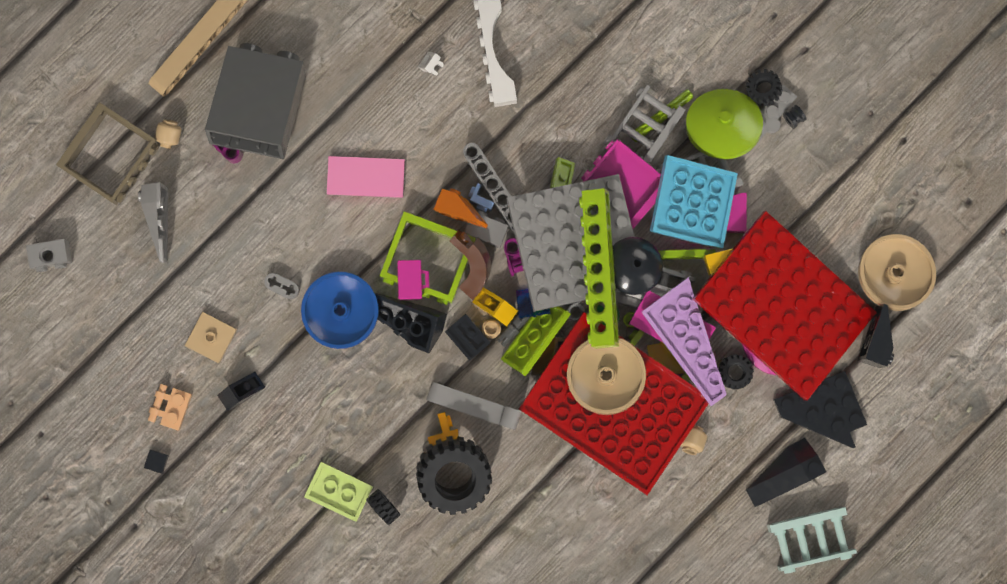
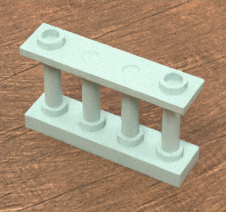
M837 507L767 524L768 531L774 533L775 536L777 535L784 565L777 566L778 570L784 571V574L795 572V568L839 557L841 560L852 558V554H856L857 551L853 548L848 549L841 522L842 516L847 515L846 508ZM831 519V522L834 523L841 550L830 554L822 526L824 524L823 521ZM812 524V526H815L822 556L810 558L803 530L805 529L804 525ZM791 528L796 531L803 560L791 562L785 538L786 530Z

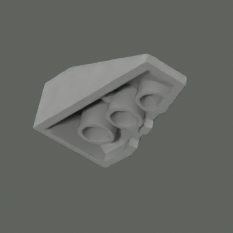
M161 182L141 185L138 199L141 202L159 261L167 263L168 188Z

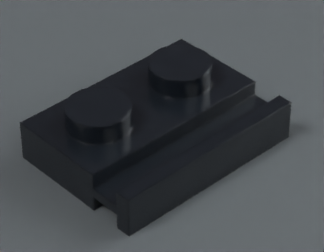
M467 314L463 315L445 331L469 361L491 343Z

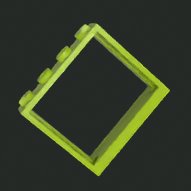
M403 212L380 273L383 282L392 286L394 283L398 284V276L392 275L388 271L406 223L450 239L457 231ZM468 235L472 242L476 240L475 237ZM463 254L449 295L425 288L422 289V297L429 299L432 296L437 298L436 302L444 305L452 304L468 263L466 256Z

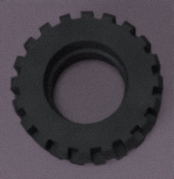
M448 436L445 441H442L440 438L436 440V445L430 444L426 447L427 452H422L420 461L417 462L416 478L419 492L422 494L423 500L429 502V506L433 509L438 507L440 513L445 514L446 511H449L450 515H456L458 511H461V514L467 513L466 509L471 508L473 510L477 508L476 503H482L485 500L484 494H489L490 484H492V472L488 458L483 453L482 448L479 445L475 446L474 441L470 439L466 442L464 437L460 436L457 439ZM451 462H461L468 465L472 470V475L463 486L451 489L437 483L436 474L444 465Z

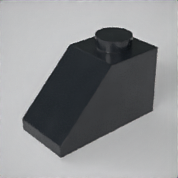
M253 372L230 384L217 396L226 410L229 411L263 390L265 385L257 373Z

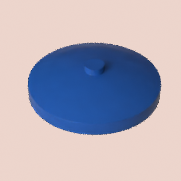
M332 272L315 280L307 289L301 305L302 321L307 332L320 344L334 349L351 348L366 340L374 330L379 315L378 301L372 288L362 278L347 272Z

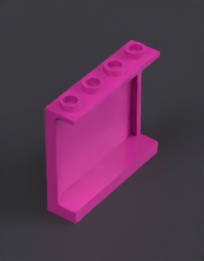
M617 139L616 142L612 140L605 148L607 150L606 154L603 157L599 155L593 162L595 165L591 172L587 170L581 179L584 182L619 174L632 229H634L656 202L661 173L621 140Z

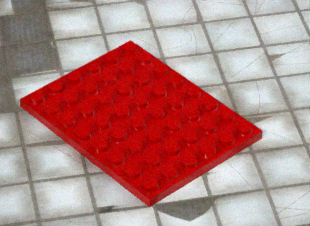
M767 211L762 212L693 297V300L804 400H808L876 314L873 308Z
M583 312L518 409L648 496L708 406V402L696 387L635 347L640 353L646 369V382L639 399L628 409L611 415L593 413L582 407L575 400L569 389L567 368L576 349L588 341L590 324L587 323V313ZM600 323L598 330L603 332L606 326Z

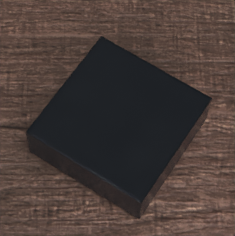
M150 449L144 468L163 474L169 455Z

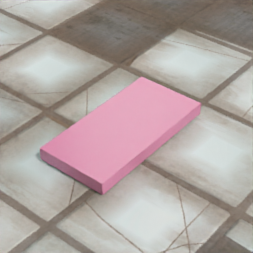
M329 156L327 195L403 198L405 159Z

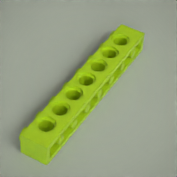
M605 188L582 191V197L579 198V204L583 208V216H581L580 221L582 228L584 227V235H582V245L585 247L583 263L587 270V274H584V282L586 286L588 285V293L585 295L586 304L589 305V313H587V323L590 324L588 342L591 344V347L596 349L619 347L609 191ZM598 206L597 214L591 215V209ZM599 225V232L593 235V227ZM596 245H600V246H601L600 252L597 253V254H594V252H593L594 247H595ZM601 264V272L595 273V266ZM602 283L604 286L603 290L597 293L596 286ZM600 303H604V310L598 313L597 306ZM605 322L606 329L603 332H599V324Z

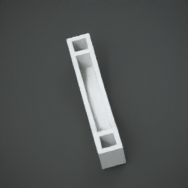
M473 0L474 8L479 10L480 16L476 17L478 29L482 28L483 34L479 36L480 45L485 47L486 53L482 54L483 63L488 65L489 71L485 73L487 84L491 83L492 91H488L489 100L494 102V107L517 104L514 81L500 67L492 44L494 27L502 12L501 1Z

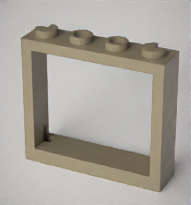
M99 102L56 165L117 205L125 199L128 188L134 186L139 172L145 170L150 156L156 154L159 149V142ZM106 115L149 142L113 196L70 168Z

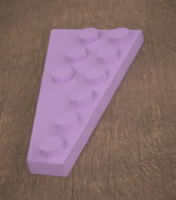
M688 277L641 311V313L708 404L712 406L727 394L710 346L697 303L693 300L695 295Z

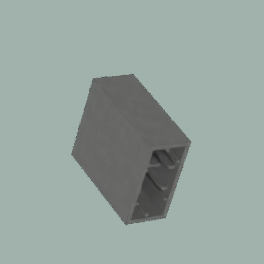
M242 43L240 48L228 46L205 126L209 144L284 159L306 79L304 63L299 60V56L289 51H279L277 56L262 53L260 47L250 43Z

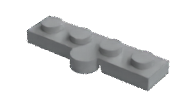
M782 85V95H778L779 100L776 101L774 99V104L772 105L768 102V106H764L760 110L763 117V129L760 139L766 132L773 134L779 130L781 124L778 118L797 98L784 85Z

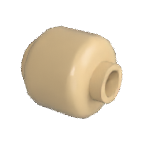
M163 119V122H159L157 125L155 139L160 143L161 147L171 149L172 145H178L182 128L178 126L176 121Z
M694 425L681 445L683 452L690 455H697V453L703 452L707 441V434L703 432L702 427Z

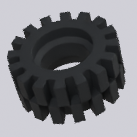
M764 69L762 73L761 70H757L758 74L756 75L753 72L752 78L749 77L748 82H746L747 93L758 106H762V103H764V106H768V102L772 105L774 104L773 100L778 101V95H782L780 78L772 70L768 72L767 69ZM768 82L771 84V89L768 92L759 93L757 91V87L761 83Z
M736 354L728 356L720 362L718 370L725 387L733 390L741 389L751 382L754 369H752L753 365L748 361L749 359ZM732 365H739L743 370L742 377L738 380L732 379L728 374V370Z
M379 489L366 499L371 508L387 525H390L401 515Z

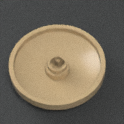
M891 234L875 240L866 248L860 258L858 276L863 291L875 304L879 306L886 304L888 305V310L904 311L918 306L930 295L936 282V267L930 252L919 241L906 235Z
M619 338V347L597 349L591 347V344L586 341L576 349L569 361L567 381L573 397L582 407L593 413L611 415L628 409L639 399L646 382V369L638 350L624 339Z

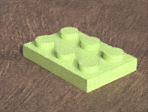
M320 462L304 497L357 522L367 502L366 499L369 497L374 486Z

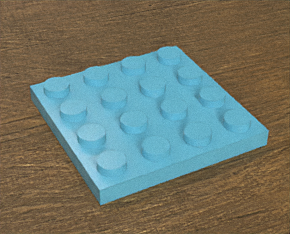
M666 155L664 157L650 232L723 249L738 173Z

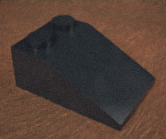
M886 304L875 307L876 314L871 319L857 360L877 368L888 367V364L891 365L894 359L889 311Z

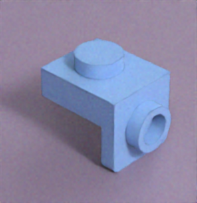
M478 183L476 187L472 186L468 197H471L470 203L477 205L476 209L486 213L487 210L491 212L494 202L478 196L482 187L481 184Z

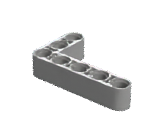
M432 382L426 399L427 401L516 430L522 411L503 406Z

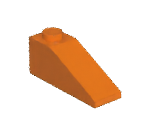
M450 188V191L441 190L433 210L446 217L487 229L488 224L471 203L460 195V191Z

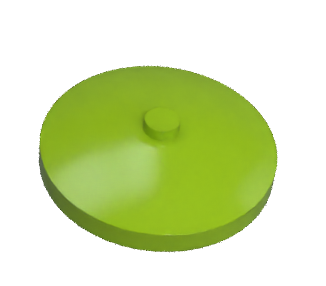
M716 89L699 96L690 106L686 117V132L691 143L703 154L717 159H733L748 153L758 143L763 129V117L758 105L746 94L732 89Z

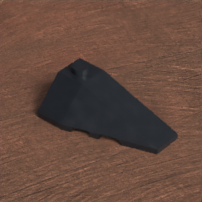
M375 293L379 306L378 320L394 330L393 332L405 339L411 347L430 353L443 332L447 314L430 307Z
M804 437L787 446L771 465L746 489V492L754 507H757L819 477L827 471L818 454Z

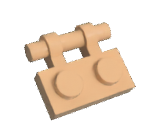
M160 384L159 390H156L154 395L156 398L153 407L149 409L148 421L155 423L158 415L162 417L160 425L180 431L192 394L173 388L171 395L166 394L168 386ZM163 399L168 400L165 411L160 410Z

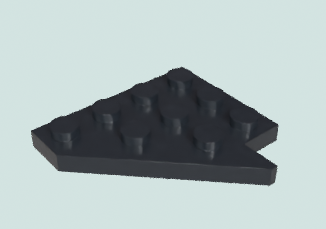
M846 371L824 379L808 400H804L795 391L773 399L780 418L850 448H856L850 432L867 425Z

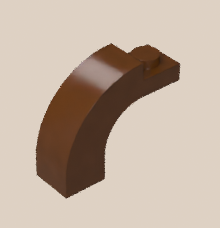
M458 230L449 242L462 252L469 261L470 273L462 281L459 288L473 300L488 281L491 272V260L487 248L479 238L472 242L466 233Z

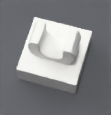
M427 52L418 68L424 72L438 75L434 67L436 65L443 67L444 65L439 61L440 56L433 52Z

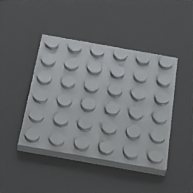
M619 174L507 197L506 200L534 312L584 301L585 295L588 293V285L586 286L584 282V274H587L586 266L583 263L585 247L582 245V235H584V227L582 228L580 221L581 216H583V208L579 204L582 191L602 188L609 191L612 246L623 238L634 237ZM595 206L591 209V215L597 214L598 206ZM599 225L593 227V235L599 232ZM596 245L594 247V254L600 252L601 246ZM637 260L634 261V265L639 267L640 263ZM596 265L595 273L601 272L602 265ZM602 283L596 286L597 293L603 290L604 286Z

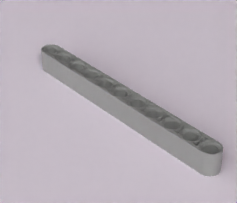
M475 143L467 144L463 149L466 161L514 233L512 221L508 219V214L510 213L508 204L501 205L498 203L500 196L511 197L480 147ZM471 148L477 150V155L474 157L467 155V151ZM485 164L488 169L485 173H480L477 171V167ZM490 180L498 182V186L495 189H490L487 186ZM575 302L561 306L569 313L570 310L574 307L579 308L581 310V314L584 312V308L580 302ZM570 315L569 319L572 321H577L579 317L574 318Z

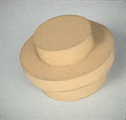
M487 320L482 325V333L489 339L496 338L501 332V326L496 320Z

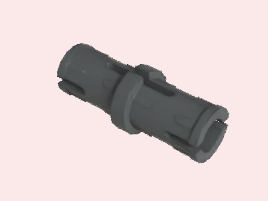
M521 310L499 337L496 338V341L500 343L505 337V340L501 343L503 347H506L515 334H519V329L530 319L525 315L520 321L521 317L525 314Z

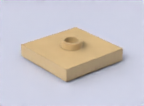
M202 312L185 346L220 364L237 329Z

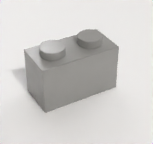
M478 210L479 215L488 224L487 229L468 223L464 233L476 239L479 238L482 242L500 249L508 230L506 221L497 217L493 220L488 218L487 213Z

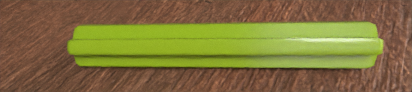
M686 89L669 102L667 106L677 110L679 106L682 107L693 99V94ZM659 110L650 118L661 124L667 119L668 115ZM645 123L635 129V131L643 136L653 130V128Z

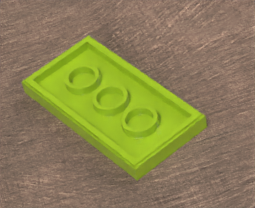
M560 306L535 311L501 357V360L526 377L571 313Z

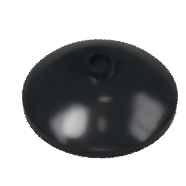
M627 237L613 245L614 277L617 290L629 295H640L650 291L657 285L662 275L663 262L659 251L652 243L639 237ZM635 260L640 263L639 267L634 265Z

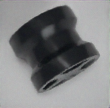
M794 105L791 111L783 113L785 121L792 129H795L798 123L807 120L804 112L797 105Z

